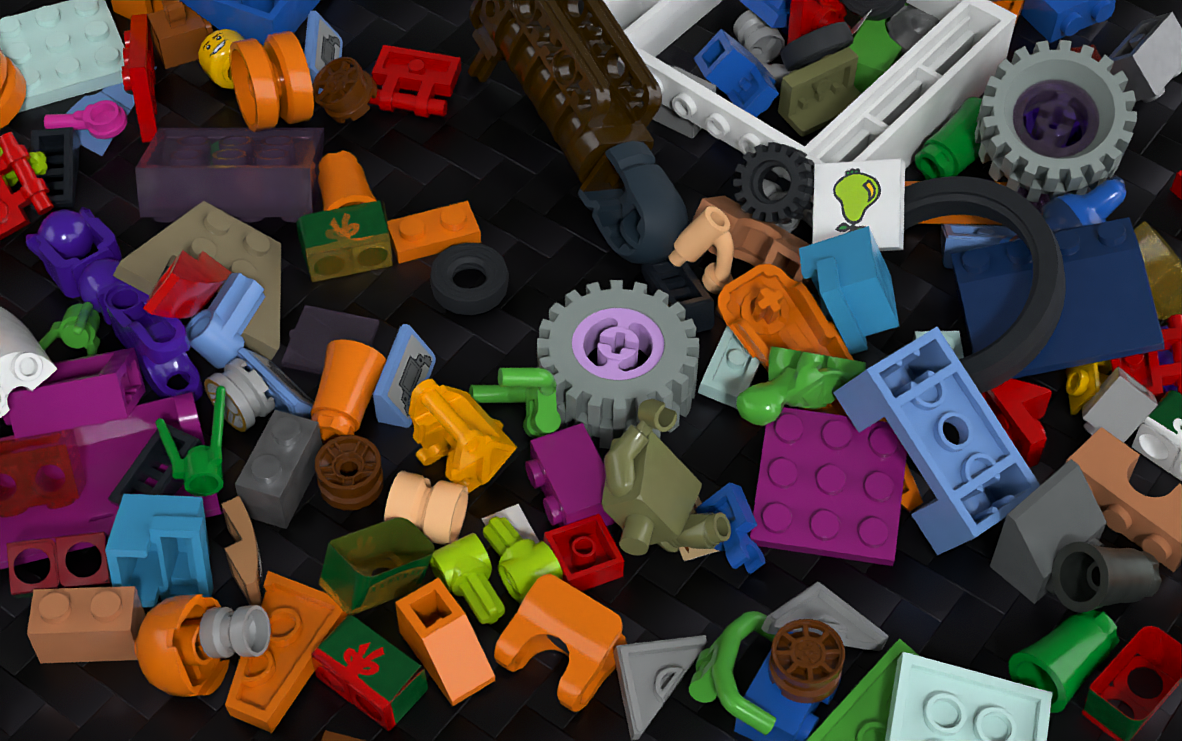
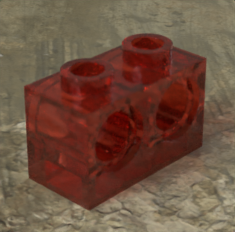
M74 429L0 441V473L9 475L16 483V486L11 488L0 485V517H13L24 513L28 507L45 504L49 509L62 508L73 504L76 499L80 498L86 484V478ZM55 465L63 471L65 477L61 479L50 478L44 473L42 466Z

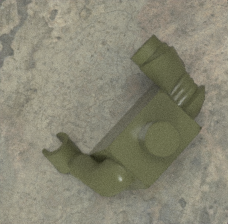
M644 400L638 408V419L640 421L635 427L631 424L620 438L613 439L610 450L604 458L606 479L602 506L604 511L623 529L619 546L631 555L646 554L649 545L652 544L659 545L667 552H677L680 547L714 549L720 542L727 541L730 538L731 526L729 520L721 512L691 513L702 483L652 431L653 428L661 432H667L672 429L677 420V413L666 408L665 403L659 400Z

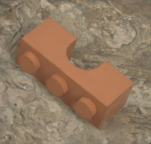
M725 195L702 198L692 222L707 207H717L729 219V232L734 244V258L743 260L755 267L762 264H772L779 267L794 281H802L811 294H814L816 287L812 279H804L801 273L799 248L810 245L809 243L774 223L752 218L753 214L745 213L741 208L742 205ZM712 245L708 251L717 256L716 247Z
M1101 427L1067 459L1066 463L1072 459L1080 466L1105 517L1106 525L1113 531L1126 536L1142 548L1143 551L1150 553L1158 562L1175 572L1182 565V485L1179 483L1169 494L1162 497H1148L1137 492L1130 485L1129 480L1140 454Z

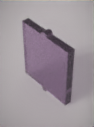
M305 305L296 328L289 331L290 342L281 361L282 367L322 375L328 343L344 339L360 342L372 347L380 325L379 320Z

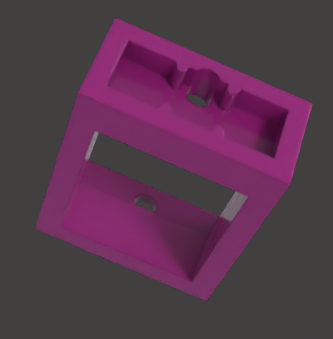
M135 348L54 362L53 364L57 370L33 391H29L23 386H18L11 390L7 398V405L10 410L2 417L6 425H12L15 439L128 418L146 391Z

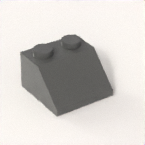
M1070 459L1007 514L990 564L993 570L1034 604L1048 591L1053 595L1056 594L1052 584V567L1057 554L1064 546L1073 542H1085L1100 547L1104 545L1099 540L1107 522L1080 466L1075 461Z

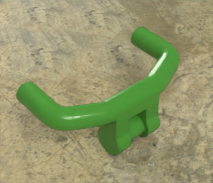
M499 368V385H470L469 394L477 403L526 402V418L523 422V428L531 438H539L553 433L560 426L561 418L557 411L556 403L557 383L552 373L544 368Z
M748 611L730 623L710 648L700 652L696 662L697 672L691 679L689 693L695 700L704 703L713 701L718 695L722 706L730 714L766 736L772 730L776 717L739 694L732 672L740 642L753 631L773 642L775 637L774 634H768L761 629L767 615L758 611Z

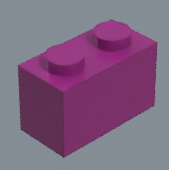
M583 423L530 440L531 460L525 462L526 471L534 488L541 487L546 497L543 499V505L551 525L559 524L562 527L599 513L606 526L616 523L604 511L602 506L606 479L605 466Z

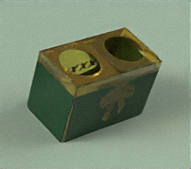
M380 200L306 214L296 222L299 242L312 282L393 266L385 207L383 213Z
M393 518L331 540L328 543L319 585L348 615L357 614L419 589L434 553V545L407 519ZM384 567L391 569L378 575L371 576L373 570L377 568Z

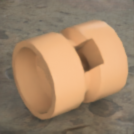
M400 471L390 488L384 521L393 518L407 519L421 530L432 543L446 546L456 541L460 535L468 505V488L464 485L443 480L438 481L431 487L430 480L424 478L423 475Z

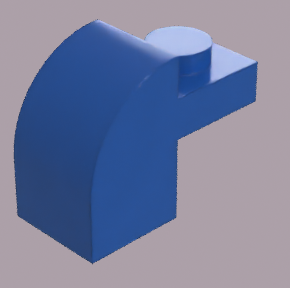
M722 29L693 58L708 81L727 94L734 105L754 117L766 111L779 94L774 86L777 81L770 72L744 46Z

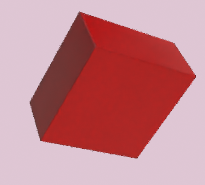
M600 513L544 533V542L553 551L561 566L562 580L582 592L623 577L624 559Z

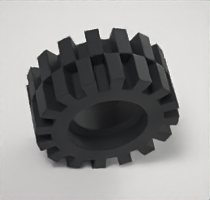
M768 142V146L760 144L754 147L756 153L747 152L743 156L747 163L745 165L738 164L735 170L742 173L741 179H734L733 186L740 188V192L735 193L737 201L744 202V205L741 207L744 212L753 214L752 218L774 224L792 223L791 219L799 220L805 215L802 211L804 209L811 210L813 207V202L809 201L811 196L814 195V172L812 169L815 164L813 160L807 159V154L801 150L776 142ZM783 167L791 179L790 189L783 198L772 201L763 191V179L771 169Z

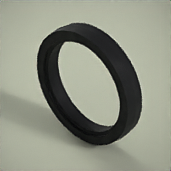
M949 176L920 181L905 187L904 230L920 222L941 216H979L996 221L1009 228L1023 240L1032 255V287L1027 302L1018 318L993 343L972 355L959 359L982 394L998 387L1022 371L1036 358L1052 336L1061 316L1066 292V279L1060 247L1051 228L1040 212L1026 198L1004 185L990 180L965 176ZM866 339L868 349L851 354L855 361L866 362V369L889 355L878 350Z

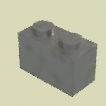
M1173 12L1141 21L1109 56L1114 61L1110 73L1114 76L1118 72L1123 71L1128 78L1123 92L1133 90L1136 101L1142 100L1144 103H1148L1159 98L1165 92L1164 87L1172 78L1182 73V28Z
M274 410L235 483L237 495L241 498L250 518L287 529L315 474V457L323 446L319 422Z

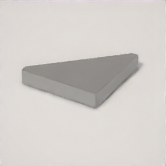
M818 581L769 614L761 628L768 634L776 635L781 627L791 621L798 619L818 620L833 628L840 636L844 646L873 651L882 650L889 638L884 631ZM802 628L793 629L791 632L802 631ZM808 628V631L815 632L820 635L823 634V632H821L818 629Z
M706 635L617 645L613 654L631 740H638L682 680L700 652L704 649L707 643Z

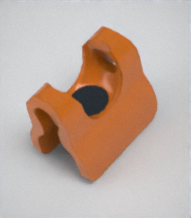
M546 574L538 578L533 584L517 613L497 640L494 658L498 664L514 672L522 669L532 657L542 651L556 650L564 653L569 658V664L559 681L557 696L560 704L573 712H577L589 703L603 681L616 668L613 654L614 649L617 645L627 644V640L622 634L623 624L621 617L617 613L555 575Z

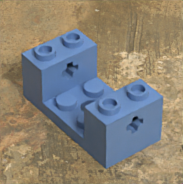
M935 327L866 369L833 392L859 433L885 417L935 494V499L911 515L937 555L979 536L1004 519L1010 511L1040 486L938 327ZM944 422L951 423L958 430L960 437L958 445L952 444L945 438L943 434Z

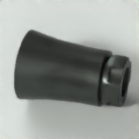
M1073 542L1064 546L1059 551L1052 567V584L1058 599L1068 609L1081 613L1106 605L1140 601L1144 597L1153 596L1159 590L1162 582L1159 575V562L1148 552L1138 551L1133 548H1108L1085 542Z

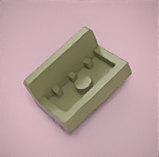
M850 47L834 54L826 55L821 60L802 69L794 70L787 76L782 77L778 113L800 136H807L829 125L861 95L854 87L859 56Z

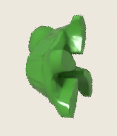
M770 346L769 381L752 385L737 396L736 407L743 419L760 426L775 421L781 414L785 404L790 407L806 409L826 407L827 404L832 403L836 399L833 392L866 370V362Z

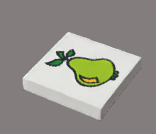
M900 158L815 164L812 244L869 226L880 251L903 250L905 162Z

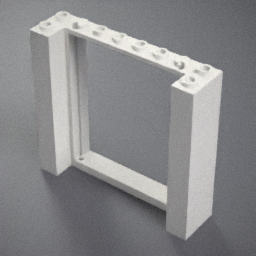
M603 0L658 82L662 93L661 103L675 111L680 117L688 119L708 131L713 137L721 139L741 151L744 155L747 152L756 153L754 147L760 144L768 146V142H776L803 151L807 154L806 158L813 160L814 164L901 158L905 162V169L915 160V155L923 149L924 143L948 122L967 98H979L985 92L990 76L995 77L997 66L1007 58L1017 17L1014 13L989 0H907V3L927 14L933 15L940 22L806 146H803L655 58L723 0ZM619 57L617 68L619 75L622 76L624 63ZM783 167L771 169L779 177H783L791 182L788 172ZM812 195L811 198H810V200H809V201H811V202H813V203H814V195ZM812 207L811 210L804 209L803 213L805 216L802 217V220L813 228Z

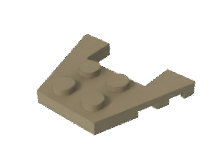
M203 201L120 261L113 276L147 295H150L165 267L170 266L182 250L194 259L204 251L230 272L241 273L255 280L264 288L263 293L266 297L241 334L244 338V347L269 360H272L280 347L281 295L280 242Z

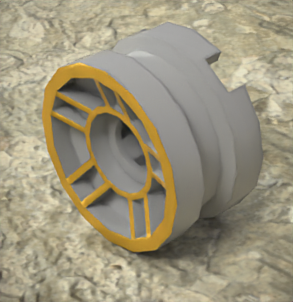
M234 358L225 365L222 374L214 373L205 379L204 386L213 405L215 403L217 387H225L224 419L235 429L245 432L255 424L257 416L265 417L275 408V402L272 397L266 399L264 392L269 388L261 376L254 369L247 372L243 368L247 365L246 362L240 358Z

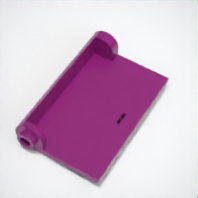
M188 392L138 404L130 416L125 419L15 439L14 434L1 437L0 570L8 568L6 543L104 531L110 536L119 507L112 504L108 497L156 432L155 422L157 419H163L166 424L198 438L205 445L193 393ZM162 464L157 470L164 473L168 467ZM149 477L144 483L154 488L158 481ZM183 485L173 495L202 497L205 518L221 514L217 493L209 496H195L188 493ZM136 490L133 494H143V493H141V492H139V491ZM80 542L73 545L67 553L95 545L89 542ZM29 548L18 554L14 561V566L45 559L48 556L40 549Z

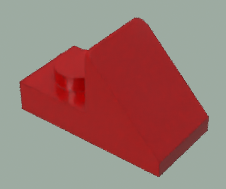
M1011 378L998 387L982 393V396L1030 468L1039 463L1047 440L1045 430L1038 419L1045 415L1052 391L1046 387Z

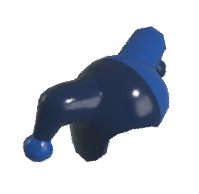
M1115 176L1105 180L1102 184L1084 195L1068 193L1052 198L1039 208L1038 211L1053 233L1103 223L1124 201L1126 186L1122 178ZM1018 235L1014 237L1005 236L1000 240L999 244L1021 238Z

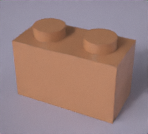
M135 586L33 589L27 635L40 663L138 660L134 645L138 630L146 615Z

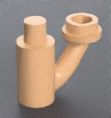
M707 207L679 234L674 243L675 249L668 256L673 265L680 267L686 261L695 262L712 245H715L717 250L716 263H710L705 268V273L702 276V282L706 289L715 295H719L723 287L733 281L731 267L734 257V244L729 232L730 222L727 216L717 207Z

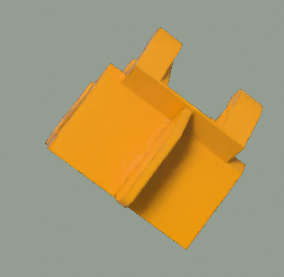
M426 379L414 388L408 414L414 425L413 439L423 446V448L416 452V457L424 466H427L444 456H448L446 477L453 481L451 483L466 486L468 494L480 485L488 483L517 448L502 431L503 423L500 420L491 418L468 392L445 385L439 386L433 379Z

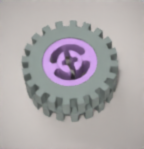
M610 280V289L601 290L598 282L586 285V295L582 297L576 290H573L565 295V307L556 302L549 309V320L543 319L539 328L538 368L550 371L556 380L557 411L561 418L559 429L563 430L583 423L590 438L591 436L600 438L599 448L610 449L613 439L620 438L631 424L635 427L640 422L638 419L640 404L644 400L656 399L664 402L666 408L676 411V423L668 432L671 433L679 426L680 415L686 417L691 409L692 398H695L699 338H695L696 326L692 318L685 320L686 309L679 302L668 307L669 294L659 289L653 296L648 295L647 284L635 282L633 290L623 289V280ZM598 347L597 365H595L587 356ZM638 349L648 357V360L640 367H638ZM653 428L652 431L660 439L661 431Z

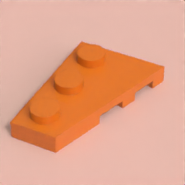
M268 571L263 585L266 592L261 607L266 611L270 620V642L263 655L258 657L240 656L225 706L230 716L273 733L315 671L311 660V653L347 615H353V610L338 597Z

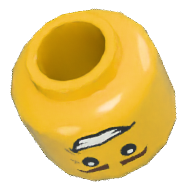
M230 29L217 30L208 35L201 43L198 52L199 63L204 72L215 84L225 89H234L229 62L230 45L234 41L245 39L237 31Z

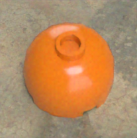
M203 594L166 598L147 612L138 630L134 649L139 666L150 684L169 695L182 697L210 695L221 685L227 673L230 659L220 661V658L208 657L200 643L199 629L203 614L210 608L221 607L219 602L213 597H202Z

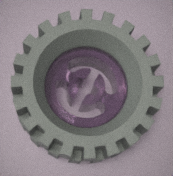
M1048 40L1036 42L1033 54L1031 55L1024 46L1014 52L1011 63L1005 58L997 66L995 77L991 75L986 85L976 120L975 143H981L978 155L982 164L992 160L989 175L995 181H998L1004 175L1008 178L1006 187L1016 192L1019 187L1029 190L1026 198L1028 201L1038 203L1041 193L1049 194V200L1068 192L1070 194L1084 195L1088 187L1091 190L1095 189L1106 180L1107 176L1111 178L1115 173L1134 134L1132 131L1137 122V112L1132 111L1136 102L1133 90L1123 92L1128 78L1123 71L1113 76L1110 71L1114 61L1104 55L1097 62L1091 58L1095 48L1083 44L1081 52L1077 53L1070 51L1072 41L1060 40L1056 50H1049ZM1040 107L1031 135H1029L1025 129L1023 117L1031 110ZM1076 119L1082 130V138L1077 143L1065 147ZM1052 124L1057 126V129H1051L1048 126Z

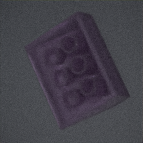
M159 128L135 168L140 217H153L157 222H172L205 201L233 217H239V220L243 222H257L265 217H281L286 222H297L303 215L314 213L317 206L319 193L318 175L320 172L318 164L322 159L324 128H271L258 132H253L249 128Z

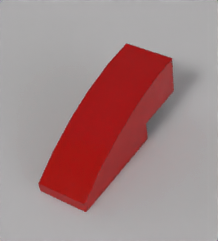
M182 250L154 285L143 309L152 315L181 319L192 317L201 312L232 272L204 251L194 259Z

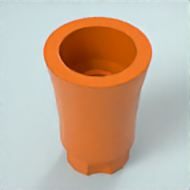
M342 150L338 153H328L321 159L318 164L320 171L318 183L322 194L323 211L377 201L367 183L363 168L353 154ZM347 213L343 215L342 228H339L337 221L333 218L330 225L334 229L326 231L329 236L341 242H358L368 238L350 239V236L358 232L359 224L351 223L348 225L350 214Z
M344 339L328 343L321 381L310 412L311 420L319 422L322 443L326 444L329 440L342 435H354L355 431L359 430L365 410L386 363V358L374 348L360 342Z

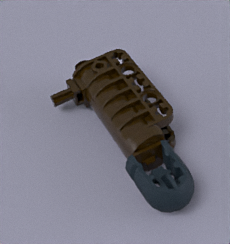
M474 0L470 7L469 18L475 28L472 36L480 50L468 69L469 75L477 77L480 82H486L499 61H506L582 183L578 195L589 210H594L592 217L611 248L623 259L636 264H656L668 259V256L675 249V241L679 234L688 226L689 220L687 209L681 196L659 165H654L656 159L651 152L654 139L646 129L661 106V88L603 0H582L584 2V10L582 15H580L578 0ZM619 57L624 63L622 76L619 75L617 68ZM623 186L626 188L625 192L622 190Z

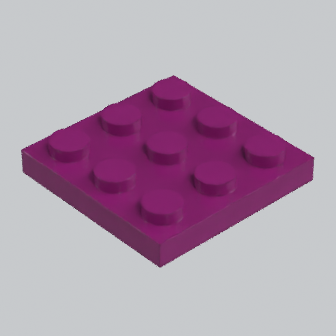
M783 407L778 418L767 424L765 428L753 512L757 526L751 530L750 539L757 546L893 566L907 451L889 423L877 421L859 433L848 416Z

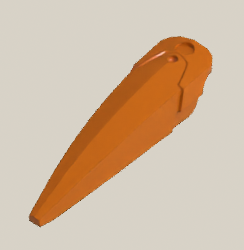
M772 264L757 265L726 284L718 295L717 311L747 353L753 358L756 357L767 372L770 346L853 360L834 323L827 321L809 289L802 281L797 282L791 279L779 267ZM837 398L832 403L827 404L826 407L819 409L798 407L800 410L848 416ZM885 417L879 420L887 422ZM906 463L901 507L910 512L921 505L923 501Z

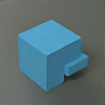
M869 226L799 248L801 273L804 279H812L821 298L824 316L827 321H834L850 354L868 349L866 336L899 326L891 274Z
M123 494L105 548L112 587L135 586L142 607H155L159 595L161 600L179 595L203 594L202 597H212L214 587L202 497Z

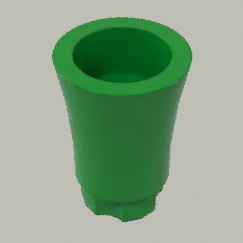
M967 98L948 122L924 143L923 149L915 155L916 167L923 173L926 180L957 176L968 165L980 158L978 153L981 143H975V130L982 102L981 98Z
M1091 610L1069 616L1057 628L1039 641L1012 655L1008 665L1012 681L1052 692L1050 713L1061 712L1077 689L1109 658L1110 652L1120 642L1117 636V626L1103 611Z

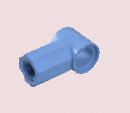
M231 273L209 308L197 313L186 325L185 329L190 346L217 369L224 368L227 363L237 358V351L244 347V338L241 334L266 297L263 293L264 288L255 280L241 273Z

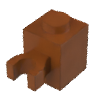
M161 0L164 10L147 14L154 45L165 69L198 60L201 43L208 35L213 33L211 23L187 5L179 2V0Z

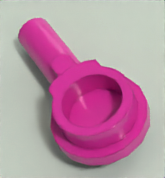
M110 100L89 104L85 110L76 111L73 114H46L44 117L45 129L73 127L74 130L88 129L90 135L97 139L113 138L119 135L127 125V115L123 108Z

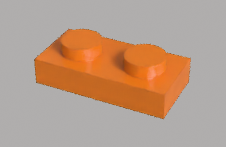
M468 201L387 221L390 242L398 263L438 254L453 245L481 243V231Z

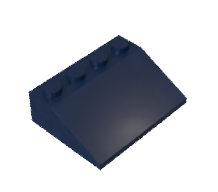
M1127 217L1054 232L1053 234L1058 241L1062 254L1066 279L1064 306L1059 322L1045 347L1031 363L1012 377V379L1165 349L1143 256L1130 218ZM1022 239L951 253L955 289L972 354L987 347L1003 335L1018 318L1027 302L1032 287L1033 261L1031 252Z

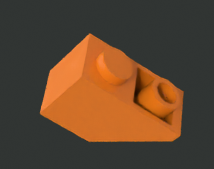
M439 577L395 602L400 634L452 706L495 681L493 670L465 612Z

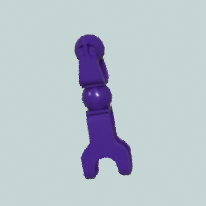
M81 207L79 212L68 209L51 212L41 222L37 234L26 235L28 249L43 261L46 271L64 295L70 298L81 296L84 303L90 302L94 310L102 313L105 322L108 325L112 324L116 337L126 349L135 348L140 370L160 399L192 392L196 402L203 395L204 389L198 370L186 353L190 349V342L184 325L178 318H166L148 313L143 307L149 295L113 276L120 261L123 259L116 237L99 218L94 217L90 209ZM94 243L98 251L84 258L90 252ZM180 374L189 384L185 389L175 390L167 386L168 380L172 376Z

